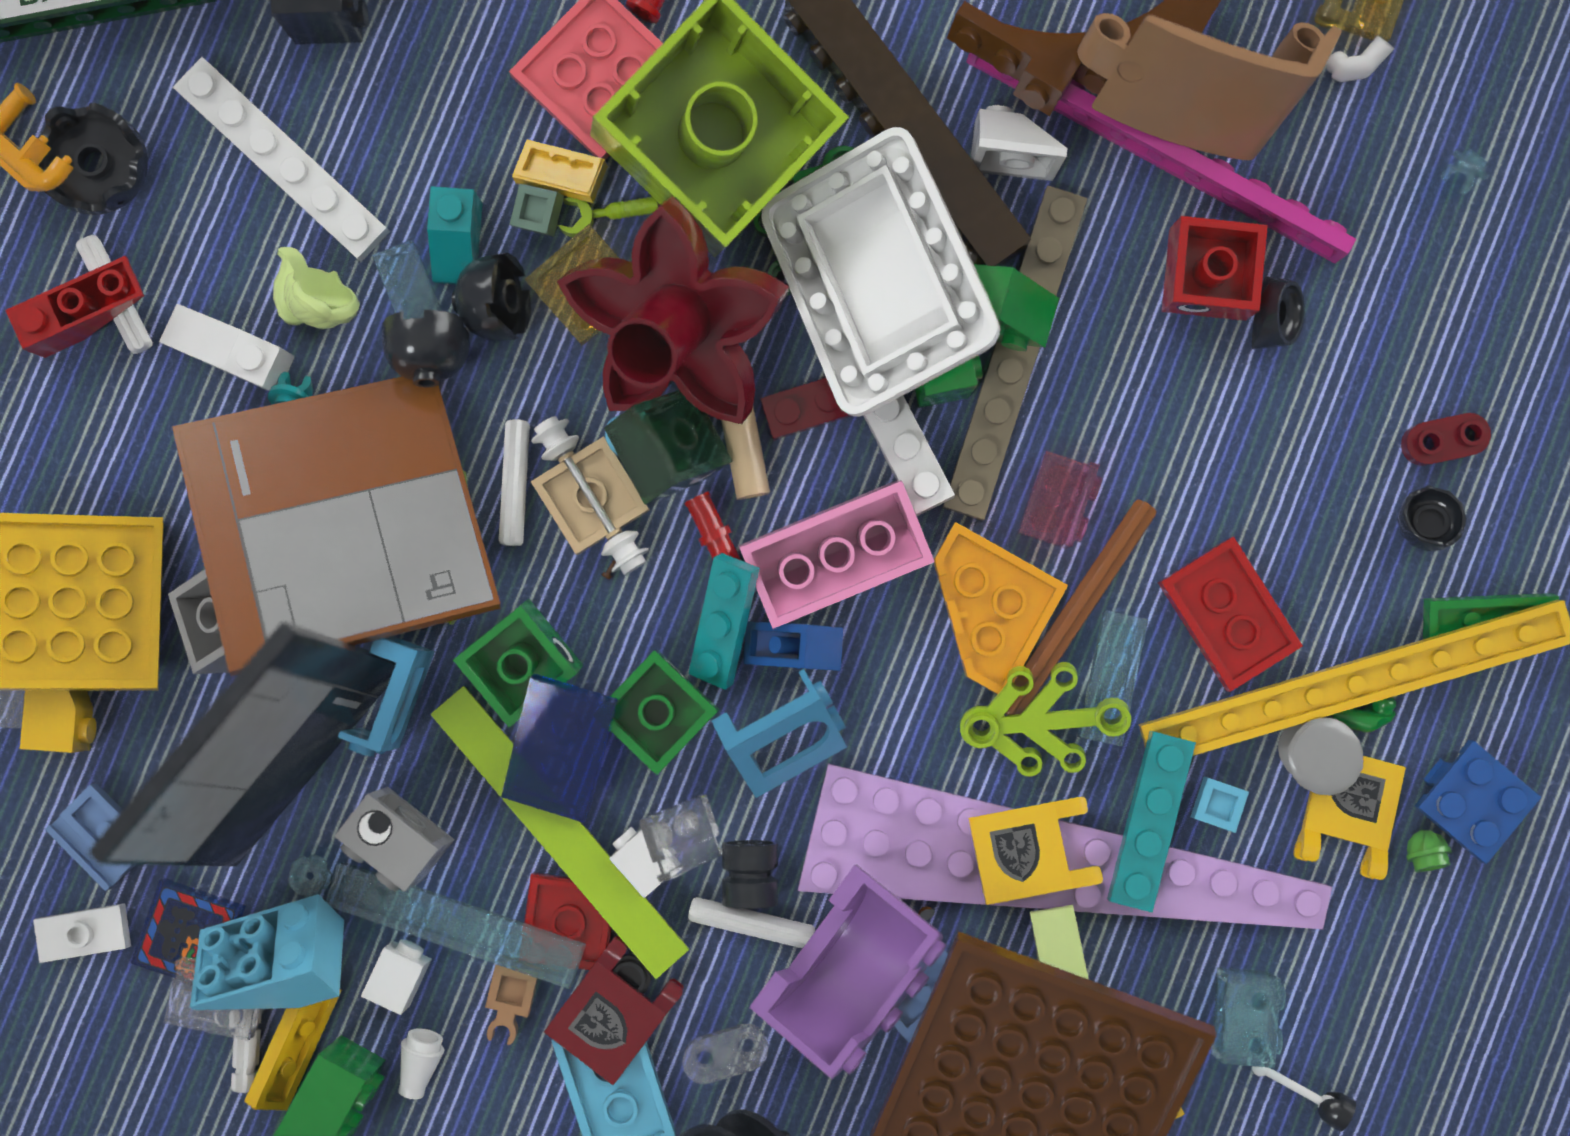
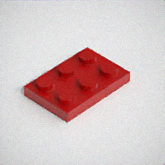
M1234 536L1229 537L1157 582L1227 692L1233 691L1303 647Z

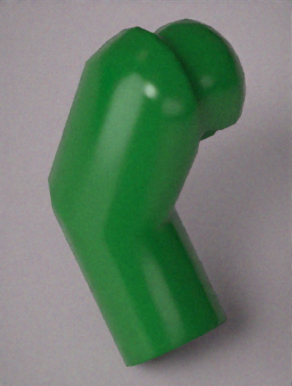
M1394 697L1373 702L1372 705H1368L1362 710L1353 708L1333 714V719L1345 723L1352 730L1369 733L1392 722L1396 715L1394 708L1397 703Z

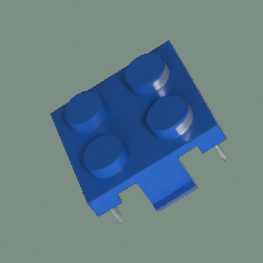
M1468 740L1460 749V755L1453 763L1444 762L1440 758L1424 777L1425 783L1433 788L1428 794H1424L1414 807L1477 860L1487 864L1540 800L1541 796L1474 740Z

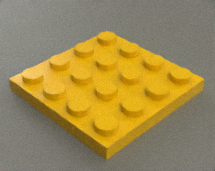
M0 513V690L159 691L163 517Z

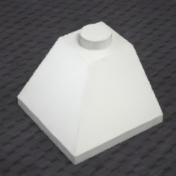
M992 105L986 109H979L974 124L971 159L981 173L1053 181L1067 157V148L1025 115L1012 113V109L1009 107Z

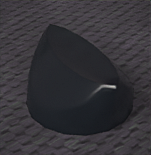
M1265 277L1262 283L1260 311L1254 316L1252 349L1288 346L1296 342L1302 330L1305 312L1303 293L1297 282Z

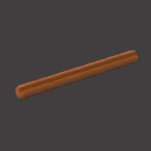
M1139 499L1134 501L1024 666L1033 674L1034 685L1032 690L1026 695H1019L1005 715L1021 714L1036 697L1050 676L1053 666L1059 662L1155 518L1157 511L1149 503ZM1018 675L1014 685L1021 687L1026 685L1029 680L1023 675Z

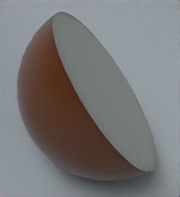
M924 906L919 910L918 915L925 920H929L933 917L934 910L929 906Z

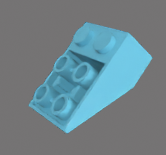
M317 894L201 929L190 1008L193 1010L301 1008L339 997L344 919Z

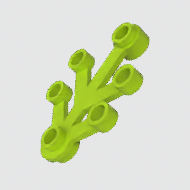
M1060 662L1053 666L1051 680L1021 714L1003 716L1018 696L1028 694L1034 685L1032 672L1024 666H1016L1009 671L1007 684L988 706H975L963 714L960 721V733L965 742L975 748L992 746L1016 764L1018 771L1022 775L1032 777L1037 775L1042 769L1041 753L1033 747H1020L1006 735L1023 733L1058 759L1065 771L1076 773L1085 767L1086 756L1084 749L1075 743H1065L1050 730L1097 726L1107 736H1120L1129 729L1131 714L1128 705L1118 698H1106L1097 707L1047 712L1066 691L1072 690L1078 681L1076 668L1068 662ZM1061 671H1068L1072 674V678L1068 682H1060L1056 679V676ZM1018 675H1023L1029 681L1026 685L1020 687L1014 685L1012 680ZM1110 708H1116L1120 711V715L1115 719L1106 718L1104 713ZM978 720H984L990 726L987 730L979 731L973 725ZM1069 753H1076L1081 758L1076 763H1068L1065 760V756ZM1025 757H1033L1037 760V763L1032 767H1026L1021 761Z

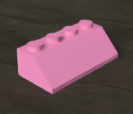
M902 481L891 482L738 545L745 562L760 568L756 590L773 629L935 562Z

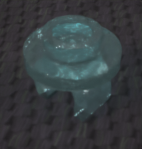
M1470 147L1464 153L1456 149L1452 155L1459 162L1447 165L1440 176L1442 180L1446 181L1455 172L1464 173L1466 180L1459 187L1458 193L1465 195L1473 188L1475 175L1484 181L1489 177V174L1484 171L1489 163Z

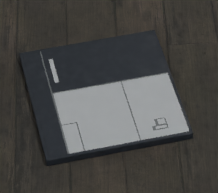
M281 622L89 849L88 854L99 865L237 866L342 742L343 739L338 738L340 731L352 729L388 687L396 662L369 653L370 650L287 622Z

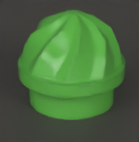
M1420 830L1409 839L1406 858L1408 862H1413L1415 872L1417 873L1433 871L1451 865L1448 854L1452 853V850L1442 835L1430 830Z

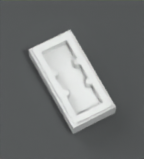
M125 903L40 917L33 920L39 963L121 950L131 946Z

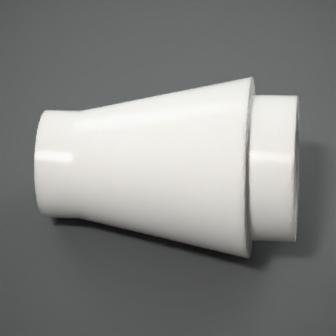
M412 1029L408 1032L407 1038L402 1040L400 1085L398 1093L408 1099L423 1098L425 1089L444 1053V1047L442 1046L443 1038L438 1033L428 1029Z

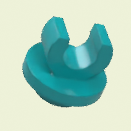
M289 372L281 373L278 378V384L273 385L269 390V402L273 405L312 396L313 386L311 377L305 376L303 383L295 387L291 385Z

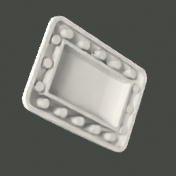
M893 127L881 132L777 193L764 206L761 215L763 226L837 404L847 414L858 417L869 414L985 352L998 339L1000 332L998 318L919 147L907 130Z

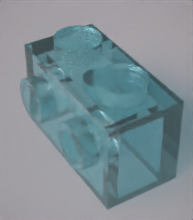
M1217 967L1213 1021L1217 1037L1212 1045L1211 1054L1222 1064L1275 1068L1276 1055H1280L1283 1048V1036L1281 1029L1278 1028L1279 1011L1284 1010L1286 1002L1285 988L1281 984L1280 978L1269 971Z

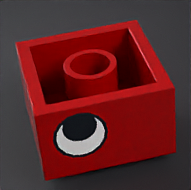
M1181 216L1169 229L1161 312L1243 321L1259 312L1268 225Z

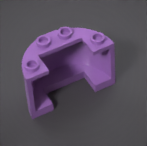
M858 865L853 866L828 901L834 907L789 968L775 972L749 1007L831 1079L843 1070L850 1075L866 1056V1052L863 1049L880 1029L888 1033L903 1014L898 1007L907 995L914 998L921 991L929 979V976L924 973L927 966L931 967L947 947L942 942V933Z

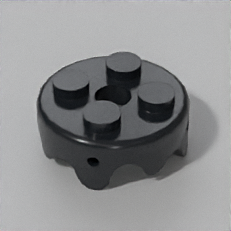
M89 103L88 106L78 109L59 106L50 109L46 113V125L41 135L48 138L49 141L46 144L51 150L38 166L45 171L56 156L63 158L67 155L71 157L72 162L70 165L74 169L60 186L44 192L65 207L82 214L101 215L114 212L127 205L143 186L148 170L147 151L139 132L120 114L97 103ZM93 152H101L103 155L101 167L94 172H87L84 167L86 157Z

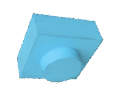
M1203 777L1190 817L1236 833L1249 792L1208 777Z

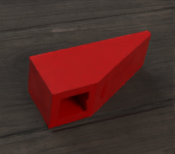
M123 256L5 311L22 349L46 358L85 340L143 298L144 293L128 258Z

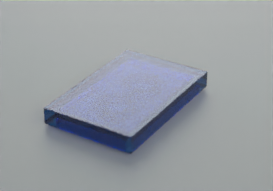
M534 673L529 679L501 797L585 823L592 804L618 699Z

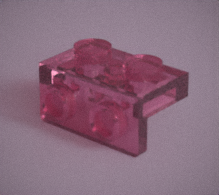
M1045 451L1017 533L1064 549L1072 547L1075 541L1081 542L1089 518L1083 516L1088 500L1095 501L1102 482V477L1096 475L1099 464L1093 462L1085 464Z

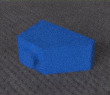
M748 621L745 632L743 664L841 671L844 628L786 623L773 629L770 622Z

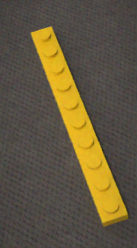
M1554 600L1138 725L1145 747L1149 731H1154L1196 742L1193 752L1194 756L1306 723L1313 719L1323 718L1569 645L1570 617L1565 601Z

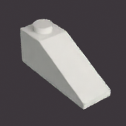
M176 304L159 341L164 345L268 391L273 385L278 384V378L281 373L288 372L295 357L281 347L180 304Z

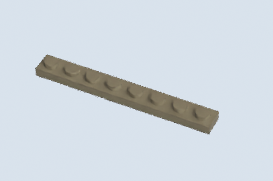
M1047 185L1031 230V241L1025 249L1019 272L1054 295H1057L1088 198ZM995 342L950 481L955 497L943 503L942 508L981 521L985 519L1040 347L1027 346V350L1023 352L1006 348L1001 343Z

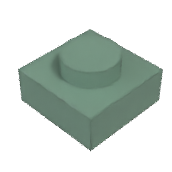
M520 183L509 225L518 229L554 237L564 195L556 191Z

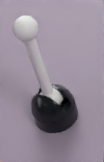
M1264 1059L1253 1061L1252 1071L1255 1075L1260 1077L1266 1075L1318 1104L1320 1118L1327 1125L1339 1132L1345 1130L1349 1125L1356 1109V1101L1336 1091L1327 1092L1320 1096L1269 1068V1064Z

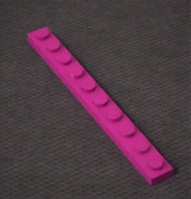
M969 53L966 63L1008 86L1016 88L1018 80L1000 73L991 64ZM1072 80L1054 111L1259 223L1268 225L1270 229L1333 263L1348 255L1356 241V238L1346 233V228L1332 220L1323 221L1310 214L1308 207L1303 203L1293 199L1284 200L1271 193L1272 189L1266 183L1257 179L1248 180L1234 172V168L1226 161L1217 158L1209 159L1196 152L1197 150L1141 132L1094 110L1092 104L1096 97L1086 92L1085 87L1075 80Z

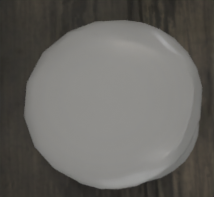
M1317 718L1286 728L1280 736L1278 742L1279 757L1286 770L1292 774L1293 778L1303 788L1319 795L1331 796L1345 792L1357 781L1363 768V750L1359 739L1345 723L1333 718Z

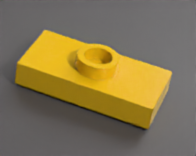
M527 139L512 177L516 184L521 183L556 191L570 198L594 203L608 165L603 158Z

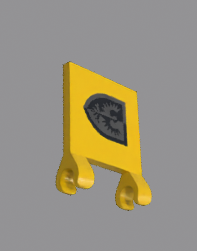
M1363 756L1361 773L1357 781L1345 792L1329 796L1319 795L1310 791L1302 829L1294 847V857L1303 861H1317L1321 851V834L1368 846L1361 862L1360 874L1366 878L1383 880L1388 871V849L1406 767Z
M1075 797L968 818L986 905L1092 886L1103 882L1102 871L1097 866L1069 871L1058 822L1060 818L1087 813L1088 806L1085 797Z

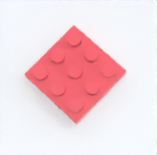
M579 0L513 66L509 73L523 89L592 155L606 160L610 155L590 136L593 116L663 43L618 0Z

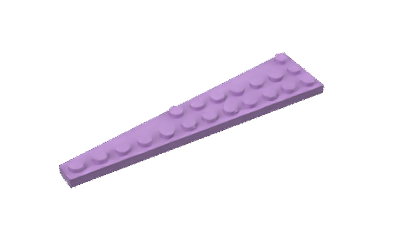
M828 763L798 891L833 894L853 866L858 865L899 899L986 905L968 818L1012 810L1014 808ZM1058 819L1069 871L1097 866L1102 871L1103 882L1092 886L990 904L1036 909L1073 905L1074 911L1323 929L1332 887L1169 846L1153 913L1107 900L1123 835Z

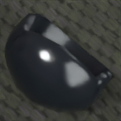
M1429 485L1410 493L1405 498L1397 520L1401 535L1411 546L1422 551H1438L1455 544L1462 537L1467 518L1462 502L1450 491Z

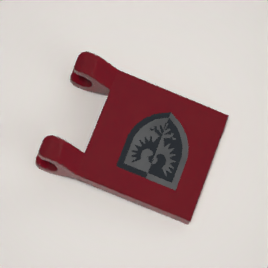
M615 936L544 1030L546 1035L612 1085L616 1083L666 1014L679 1000L684 989L682 983L675 978H671L654 1002H652L614 973L612 969L628 949V946L619 936Z

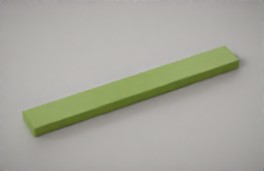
M465 686L461 687L430 714L655 979L689 950V947L646 897L643 898L609 859L611 856Z

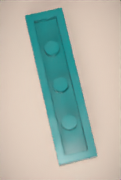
M1149 731L1107 900L1110 902L1153 913L1196 742Z

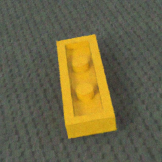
M339 997L301 1008L285 1009L244 1100L254 1110H288Z

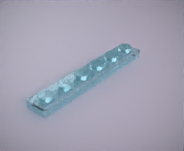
M347 862L338 863L326 902L332 908L567 989L573 986L586 944L417 886H413L405 892L400 888L394 891L376 878V872Z

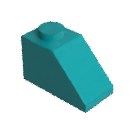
M433 186L430 188L427 232L432 281L434 283L456 285L463 268L479 256L483 203L474 189Z

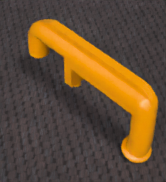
M16 83L14 84V90L0 104V166L29 191L53 190L60 186L74 168L70 165L72 159L67 155L63 158L56 156L44 171L38 165L51 150L46 144L49 141L46 136L41 135L37 138L32 135L20 149L4 134L29 104L34 105L36 103V98L32 92L23 84Z

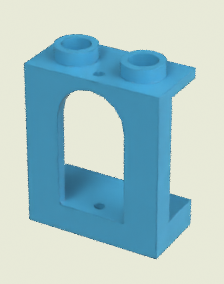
M386 637L373 641L369 653L396 662L372 730L361 727L340 731L338 738L350 742L348 749L362 755L374 757L375 753L384 754L385 751L400 748L435 651L397 637Z
M804 669L798 673L809 692L743 729L737 730L727 712L711 720L726 752L756 798L847 748L839 733L846 726L835 706H830L833 702L821 680L812 684ZM819 721L827 725L824 736L817 743L764 773L752 754L809 722Z

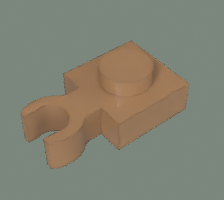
M503 962L495 964L485 1008L498 1010L496 1018H494L487 1029L488 1040L491 1041L494 1038L495 1028L503 1025L510 1032L507 1045H511L518 1034L516 1015L527 1018L530 1015L540 971Z

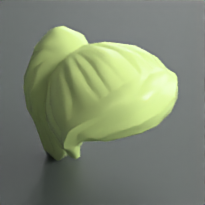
M292 247L278 248L277 255L280 256L282 261L273 284V300L279 316L285 323L289 325L305 323L319 329H328L339 324L349 323L357 316L360 302L354 292L341 282L336 271L328 273L324 270L310 268L303 255L297 249Z

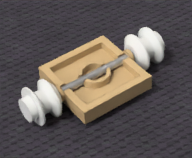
M553 416L535 427L534 430L537 435L531 442L533 444L543 443L546 448L541 457L543 460H558L560 464L535 478L531 483L574 553L579 555L607 538L609 541L605 543L601 555H612L615 559L616 564L611 571L616 572L621 569L623 574L627 575L646 563L643 555L649 549H638L634 541L639 535L638 531L623 532L621 528L644 515L650 509L621 462L608 446L604 436L574 454L573 450L577 445L579 436L567 435L564 429L568 425L569 420L563 419L559 421L556 416Z

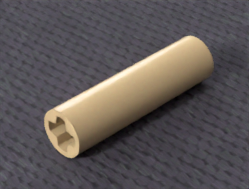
M753 407L752 412L743 424L721 420L737 500L759 497L770 493Z

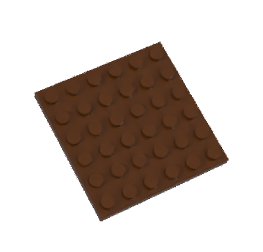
M958 931L869 1136H1167L1217 1037L1215 1026Z

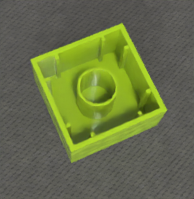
M704 0L593 116L590 136L660 205L673 195L692 214L703 232L708 252L715 258L849 117L734 0Z

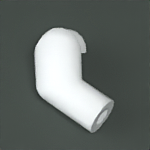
M1378 35L1361 55L1348 57L1342 51L1333 53L1326 63V69L1332 73V78L1339 82L1365 79L1377 69L1394 48Z

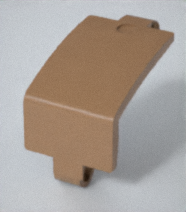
M1103 13L1094 18L1079 44L1077 53L1082 64L1107 79L1092 104L1094 110L1141 132L1175 144L1239 160H1252L1259 154L1322 73L1342 30L1333 26L1324 36L1314 25L1302 22L1293 25L1273 53V56H1268L1225 43L1178 24L1148 15L1127 46L1126 44L1131 36L1126 22L1114 14Z

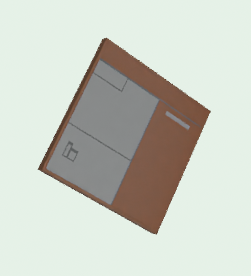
M402 376L172 426L227 667L231 677L236 676L281 622H287L352 645H358L501 609L439 385L429 388L418 387L413 384V380Z

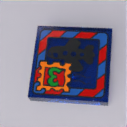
M165 878L161 879L158 882L130 963L193 984L200 930L241 918L246 906Z

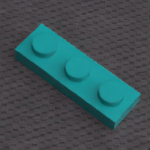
M724 553L713 558L689 667V675L724 690L733 685L760 571L759 567Z

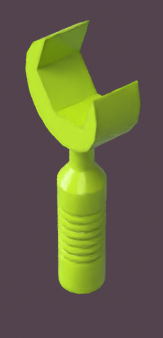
M567 197L563 199L564 204L579 207L582 217L573 227L557 226L565 235L579 238L586 235L592 229L594 218L608 217L615 220L637 215H648L658 208V202L653 197L613 202L609 203L605 208L591 210L590 205L586 201Z

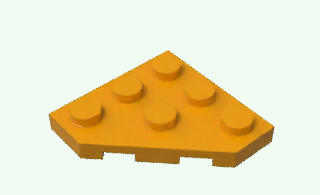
M955 522L934 557V566L965 676L998 695L1007 684L1009 671L1016 666H1024L1068 585ZM1016 676V677L1013 678V680H1012L1013 684H1014V682H1015V680H1016V678H1017L1018 676Z

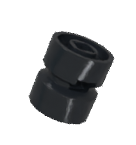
M767 840L722 842V868L729 872V876L722 880L723 906L747 909L768 908L778 905V879L771 875V871L778 867V842Z

